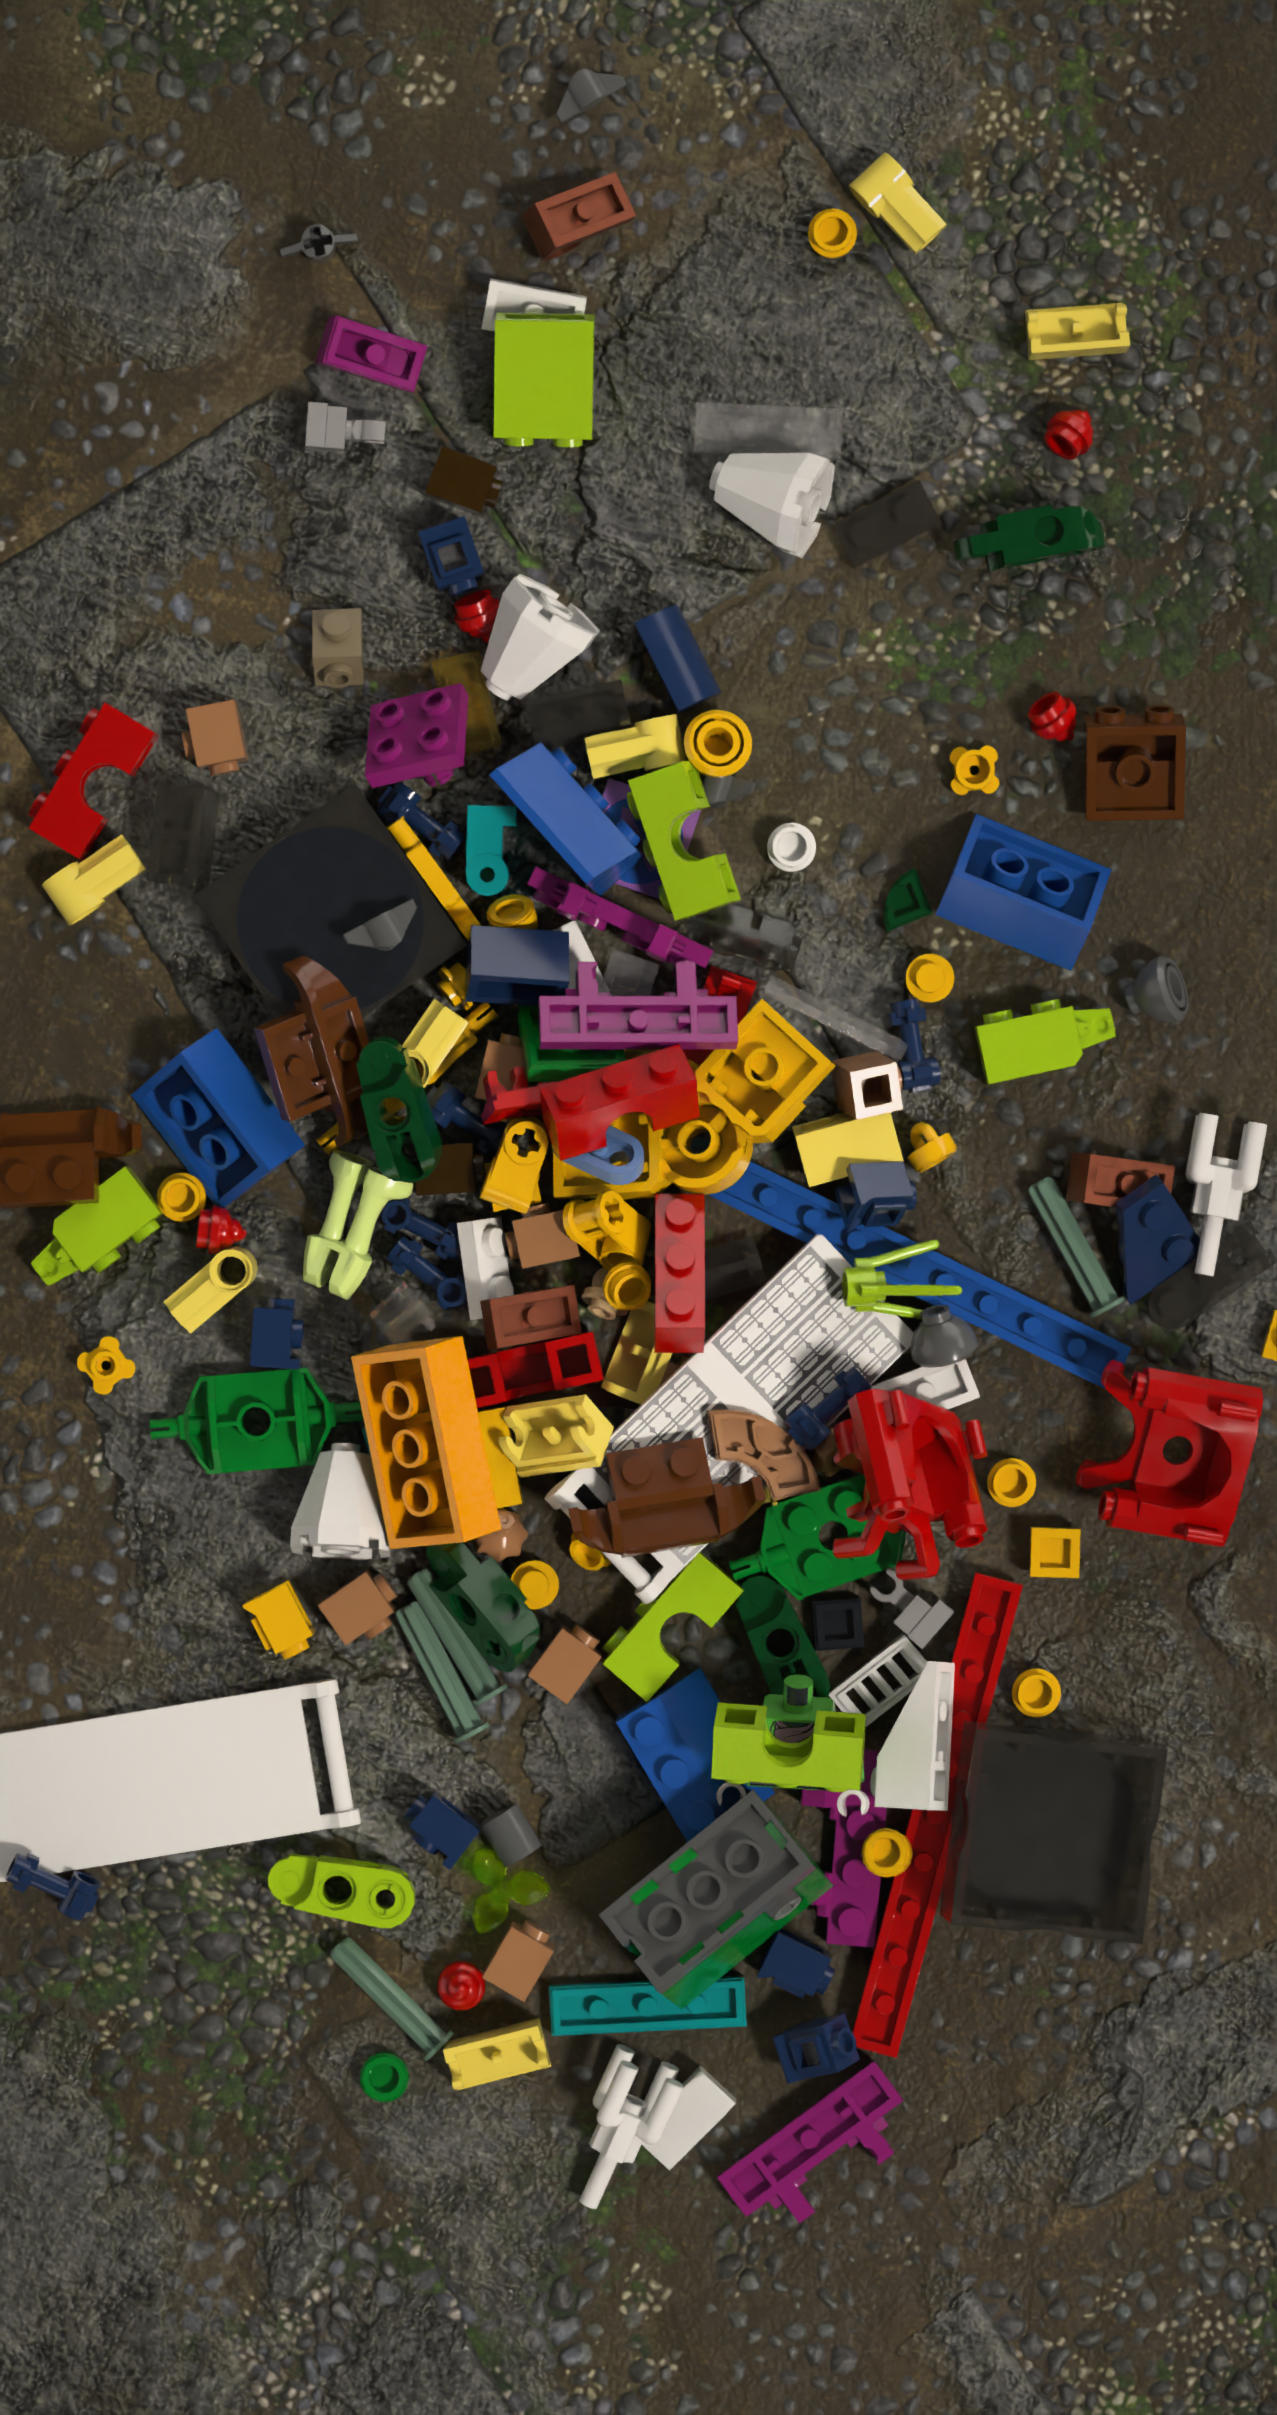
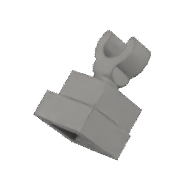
M308 402L305 451L344 453L345 440L384 444L386 422L377 420H347V407L328 406V403Z
M888 1568L886 1573L895 1580V1590L890 1594H883L876 1587L872 1586L870 1592L877 1600L891 1602L902 1611L893 1623L905 1632L907 1637L923 1649L951 1617L954 1610L940 1598L932 1606L918 1593L913 1596L903 1586V1580L897 1578L896 1570Z

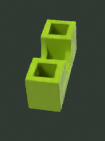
M682 761L628 780L631 792L627 793L629 808L636 820L641 819L647 838L643 839V849L652 867L657 866L663 884L658 888L659 897L665 911L668 914L672 913L674 920L678 921L741 900L726 853L699 859L689 854L682 844L681 828L686 818L696 811L710 807L699 772L694 769L691 762Z
M700 1551L653 1601L648 1604H644L642 1601L639 1603L634 1611L640 1617L628 1631L620 1626L602 1647L608 1653L603 1659V1665L648 1702L679 1666V1660L668 1652L661 1642L660 1631L664 1622L672 1615L686 1612L698 1616L712 1628L744 1590L738 1582Z
M718 1702L713 1729L711 1779H722L731 1784H746L748 1782L772 1783L781 1788H795L798 1786L822 1787L831 1792L860 1790L864 1759L866 1714L817 1710L814 1732L811 1736L801 1742L787 1743L777 1739L769 1731L767 1726V1706Z

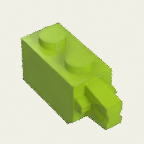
M1059 999L1031 1005L1032 1015L1014 1019L1011 1009L983 1015L985 1025L974 1027L986 1085L1076 1066L1083 1055L1082 1049L1116 1037L1110 1008L1073 1010V1006L1061 1008Z
M125 1166L99 1185V1203L74 1204L54 1219L52 1233L56 1238L31 1264L47 1286H51L78 1270L86 1272L93 1267L99 1274L121 1257L117 1248L130 1238H133L136 1244H139L158 1230L160 1225L156 1219L163 1212L131 1167Z

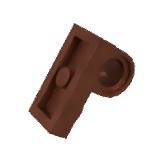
M616 172L536 202L521 217L544 262L575 249L588 238L629 223L636 217V214Z
M1072 1152L1065 1200L1116 1207V1202L1154 1175H1157L1171 1194L1175 1166Z
M574 1285L522 1292L480 1301L488 1349L582 1334Z

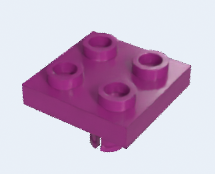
M462 683L371 705L365 777L372 788L423 776V780L427 785L434 787L436 786V781L432 775L433 773L436 775L440 785H442L452 777L454 768L464 766L469 696Z

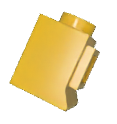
M289 1580L246 1601L242 1605L245 1610L256 1615L251 1619V1622L266 1651L273 1648L275 1654L281 1653L283 1659L286 1660L310 1647L306 1639L313 1636L316 1631Z

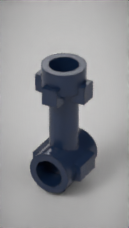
M401 781L397 782L393 788L389 786L378 800L380 806L375 812L389 823H393L398 818L404 816L405 821L411 827L433 842L429 851L438 858L442 855L449 861L466 839L459 832L461 828L452 821L444 827L416 805L422 797Z
M919 999L890 1003L891 1013L887 1014L889 1026H899L905 1060L896 1062L902 1076L901 1091L908 1090L909 1093L931 1090V1086L940 1083V1067L934 1056L924 1057L918 1022L927 1020L925 1008H920Z
M442 1081L438 1088L433 1087L427 1099L436 1126L446 1129L451 1121L480 1140L476 1148L478 1151L483 1152L486 1156L488 1153L495 1156L507 1124L503 1121L483 1124L482 1118L462 1106L467 1096L456 1087L445 1081Z
M408 1198L394 1199L386 1203L380 1213L385 1230L394 1234L397 1230L404 1228L438 1245L435 1252L436 1255L444 1259L449 1256L457 1260L461 1252L457 1223L451 1221L448 1227L445 1228L413 1212L410 1206L411 1200Z
M403 1236L386 1257V1260L393 1264L391 1269L400 1276L406 1270H409L435 1290L438 1297L437 1304L444 1310L456 1306L465 1308L468 1301L464 1277L461 1274L456 1277H448L419 1254L423 1245L415 1239L410 1241Z
M854 1367L850 1368L847 1372L842 1370L833 1378L838 1387L813 1409L804 1402L784 1419V1423L789 1427L787 1432L800 1446L804 1444L809 1451L815 1448L831 1433V1430L825 1423L848 1404V1400L856 1393L872 1389L867 1380Z
M17 1853L14 1856L5 1877L6 1881L13 1883V1889L24 1893L28 1886H33L60 1898L56 1906L57 1909L64 1915L76 1920H82L86 1912L91 1913L99 1897L97 1890L100 1886V1883L94 1877L84 1872L74 1871L68 1881L39 1868V1857L28 1853L27 1856H23Z

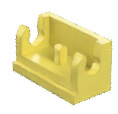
M1112 303L1025 310L1028 360L1126 353L1130 347L1129 331L1126 330V304Z
M843 1112L792 1126L809 1187L848 1177L846 1168L849 1164L904 1161L891 1112L858 1120Z
M647 1301L642 1307L630 1311L601 1388L605 1389V1391L640 1405L659 1388L672 1353H654L653 1302Z
M586 1394L506 1406L503 1419L507 1426L514 1431L516 1442L514 1444L509 1436L499 1437V1444L504 1454L517 1467L516 1473L521 1478L600 1467L614 1427Z
M539 2018L450 2040L444 2044L443 2048L446 2063L450 2067L454 2090H461L551 2067Z

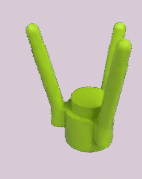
M937 1240L914 1244L874 1257L854 1258V1268H844L842 1274V1292L845 1307L855 1306L856 1312L873 1311L907 1318L922 1319L920 1313L923 1310L880 1301H885L886 1296L960 1295L962 1288L960 1286L886 1285L884 1271H875V1267L937 1249L939 1247Z

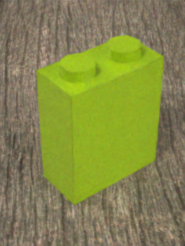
M496 312L494 438H504V444L508 446H531L534 443V439H553V445L557 447H580L583 445V440H592L595 314Z

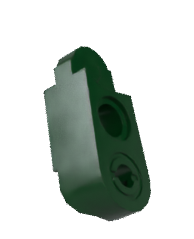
M1052 505L998 515L992 521L981 523L982 534L953 541L957 562L987 558L990 572L1085 554L1106 547L1102 523L1097 520L1092 511L1081 506L1052 509Z
M387 1036L374 1038L361 1051L359 1060L356 1063L363 1091L360 1094L372 1149L375 1153L377 1165L384 1176L393 1181L418 1182L427 1178L438 1165L442 1155L441 1138L414 1058L410 1059L407 1048H403L395 1039ZM392 1097L400 1099L406 1106L407 1115L400 1117L392 1115L385 1106V1099ZM407 1143L414 1144L417 1157L408 1156L404 1152V1145Z
M463 1542L428 1546L427 1557L431 1564L430 1567L439 1577L429 1587L486 1661L500 1671L512 1672L529 1658L539 1640L540 1625L534 1613L524 1603L527 1598L492 1556L480 1563Z
M760 1574L750 1576L741 1584V1588L744 1591L735 1603L771 1694L783 1695V1685L786 1677L805 1675L813 1680V1697L828 1698L830 1683L827 1672L795 1610H793L794 1608L788 1596H786L787 1594L779 1582L776 1583L769 1576ZM775 1629H786L793 1635L794 1644L787 1653L774 1654L767 1648L766 1639L769 1633Z

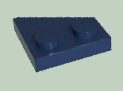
M1154 1175L1116 1202L1117 1224L1121 1229L1118 1239V1254L1123 1262L1124 1283H1120V1292L1130 1305L1194 1261L1198 1255L1199 1236L1157 1175Z

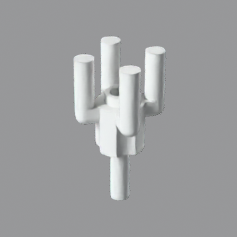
M1199 1113L1195 1117L1185 1176L1189 1183L1195 1184L1190 1213L1204 1216L1194 1273L1214 1276L1224 1219L1239 1221L1243 1193L1253 1190L1257 1185L1267 1125L1249 1121L1248 1124H1244L1238 1160L1212 1156L1219 1116Z
M621 2044L616 2045L593 2097V2105L599 2110L597 2113L598 2124L589 2145L600 2152V2155L579 2199L581 2204L592 2209H597L617 2162L633 2163L643 2141L653 2145L660 2140L684 2087L682 2083L675 2080L679 2068L662 2061L644 2101L628 2094L639 2068L630 2063L635 2052Z

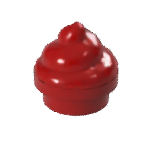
M1086 410L1060 411L1055 413L1047 423L1048 431L1044 435L1045 442L1055 454L1064 459L1074 460L1078 455L1085 454L1093 444L1091 416Z
M490 590L476 591L460 598L454 604L457 612L454 620L458 629L462 632H468L473 638H481L485 643H489L500 604L499 599L493 598Z
M1053 691L1039 698L1031 706L1027 716L1032 721L1030 727L1037 736L1044 740L1055 739L1058 742L1072 741L1074 738L1075 716L1077 712L1075 704L1069 697H1062L1059 692Z
M213 1205L212 1210L200 1209L196 1248L208 1249V1254L215 1255L222 1250L229 1249L233 1246L234 1242L241 1241L246 1237V1230L242 1228L241 1223L237 1219L231 1217V1213L225 1207Z
M456 1961L448 1964L441 1971L437 1980V1992L441 2001L449 2008L459 2011L475 2007L482 2000L486 1989V1982L482 1978V1971L476 1965L467 1961Z

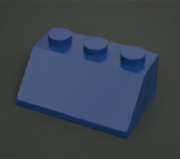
M540 742L496 768L490 776L579 877L601 896L644 858L635 847L642 840L623 818L616 824L612 822L603 811L609 805L608 801L591 783L584 788L580 786L571 776L577 767L559 747L550 752Z
M976 814L935 915L1071 971L1091 930L1112 869Z
M217 1028L181 1051L131 1094L190 1174L202 1182L206 1195L216 1206L227 1207L305 1146L288 1121L281 1120L276 1105Z
M700 1667L655 1693L648 1702L643 1700L616 1717V1724L687 1842L741 1799V1794L735 1787H728L723 1791L721 1806L716 1799L719 1787L727 1783V1781L722 1779H711L713 1729L717 1705L721 1701ZM747 1783L741 1784L745 1789L746 1795L754 1790L764 1801L775 1794L772 1787L747 1786Z

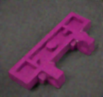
M535 867L527 885L536 890L533 896L534 900L557 910V913L574 921L577 918V920L604 932L607 924L625 932L621 939L623 942L647 952L646 955L663 963L666 960V962L675 966L676 962H696V966L706 969L714 950L688 939L662 924L654 923L589 892V890L575 883L567 882L538 867Z
M577 962L575 989H565L564 996H539V1049H664L680 1044L682 1049H736L738 1045L736 996H708V989H697L696 962L675 963L673 976L676 978L675 991L664 992L663 996H610V992H598V982L595 980L597 962Z
M864 1749L865 1780L861 1783L860 1791L867 1795L870 1802L869 1809L864 1815H861V1800L855 1794L847 1798L845 1803L847 1816H843L837 1807V1800L843 1792L801 1789L800 1805L830 1808L829 1819L836 1820L832 1871H824V1874L834 1886L811 1904L817 1905L816 1916L828 1917L826 1944L875 1948L881 1876H877L867 1869L862 1858V1847L869 1834L878 1829L885 1828L886 1808L874 1807L875 1796L872 1795L870 1788L871 1774L873 1769L877 1767V1756L881 1750Z
M872 2060L717 2175V2178L745 2217L768 2201L774 2209L785 2203L800 2224L816 2212V2208L809 2204L802 2193L803 2190L799 2186L808 2180L805 2173L846 2143L852 2148L858 2142H861L874 2156L877 2165H880L894 2154V2150L881 2133L883 2129L889 2126L883 2116L900 2104L903 2098L877 2062Z

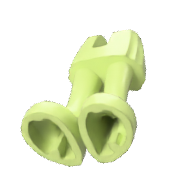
M334 1149L329 1160V1167L334 1178L330 1205L320 1233L307 1236L303 1261V1281L321 1288L330 1279V1293L348 1300L366 1276L372 1263V1257L368 1250L379 1214L388 1201L408 1198L414 1190L415 1182L393 1181L384 1176L379 1168L372 1167L373 1163L370 1160L351 1152ZM363 1183L360 1203L345 1240L342 1237L348 1212L358 1187Z

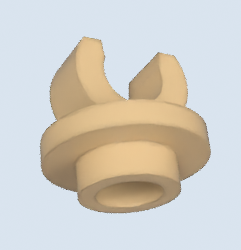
M601 1268L593 1276L592 1287L584 1289L582 1300L588 1304L587 1309L593 1315L606 1320H614L616 1316L626 1315L628 1310H618L606 1301L602 1287L609 1271Z

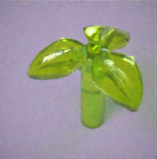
M477 1848L474 1852L472 1871L476 1880L493 1887L492 1892L477 1897L474 1904L473 1921L478 1933L492 1931L504 1922L508 1916L510 1897L523 1906H529L542 1901L549 1894V1884L540 1875L522 1870L508 1881L505 1879L507 1867L504 1868L495 1851L487 1848Z

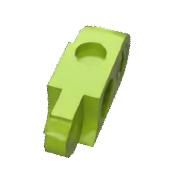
M290 1853L289 1857L278 1860L272 1866L268 1875L269 1889L277 1899L281 1900L283 1905L292 1906L296 1910L376 1928H393L402 1924L411 1915L415 1904V1888L412 1879L409 1878V1875L403 1869L389 1864L323 1855L316 1857ZM342 1876L350 1882L352 1893L343 1900L331 1898L326 1892L325 1882L330 1877ZM387 1889L394 1894L395 1902L391 1907L378 1903L377 1894L380 1891Z

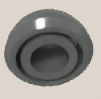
M1165 955L1158 956L1145 964L1137 974L1134 984L1127 986L1125 989L1128 1006L1134 1014L1143 1012L1153 1020L1173 1023L1184 1020L1188 1012L1189 1000L1183 976L1176 963Z
M935 1305L924 1309L920 1313L922 1321L915 1329L911 1340L912 1361L920 1366L928 1368L943 1367L968 1358L974 1353L979 1343L970 1325L961 1317L951 1314L948 1305Z

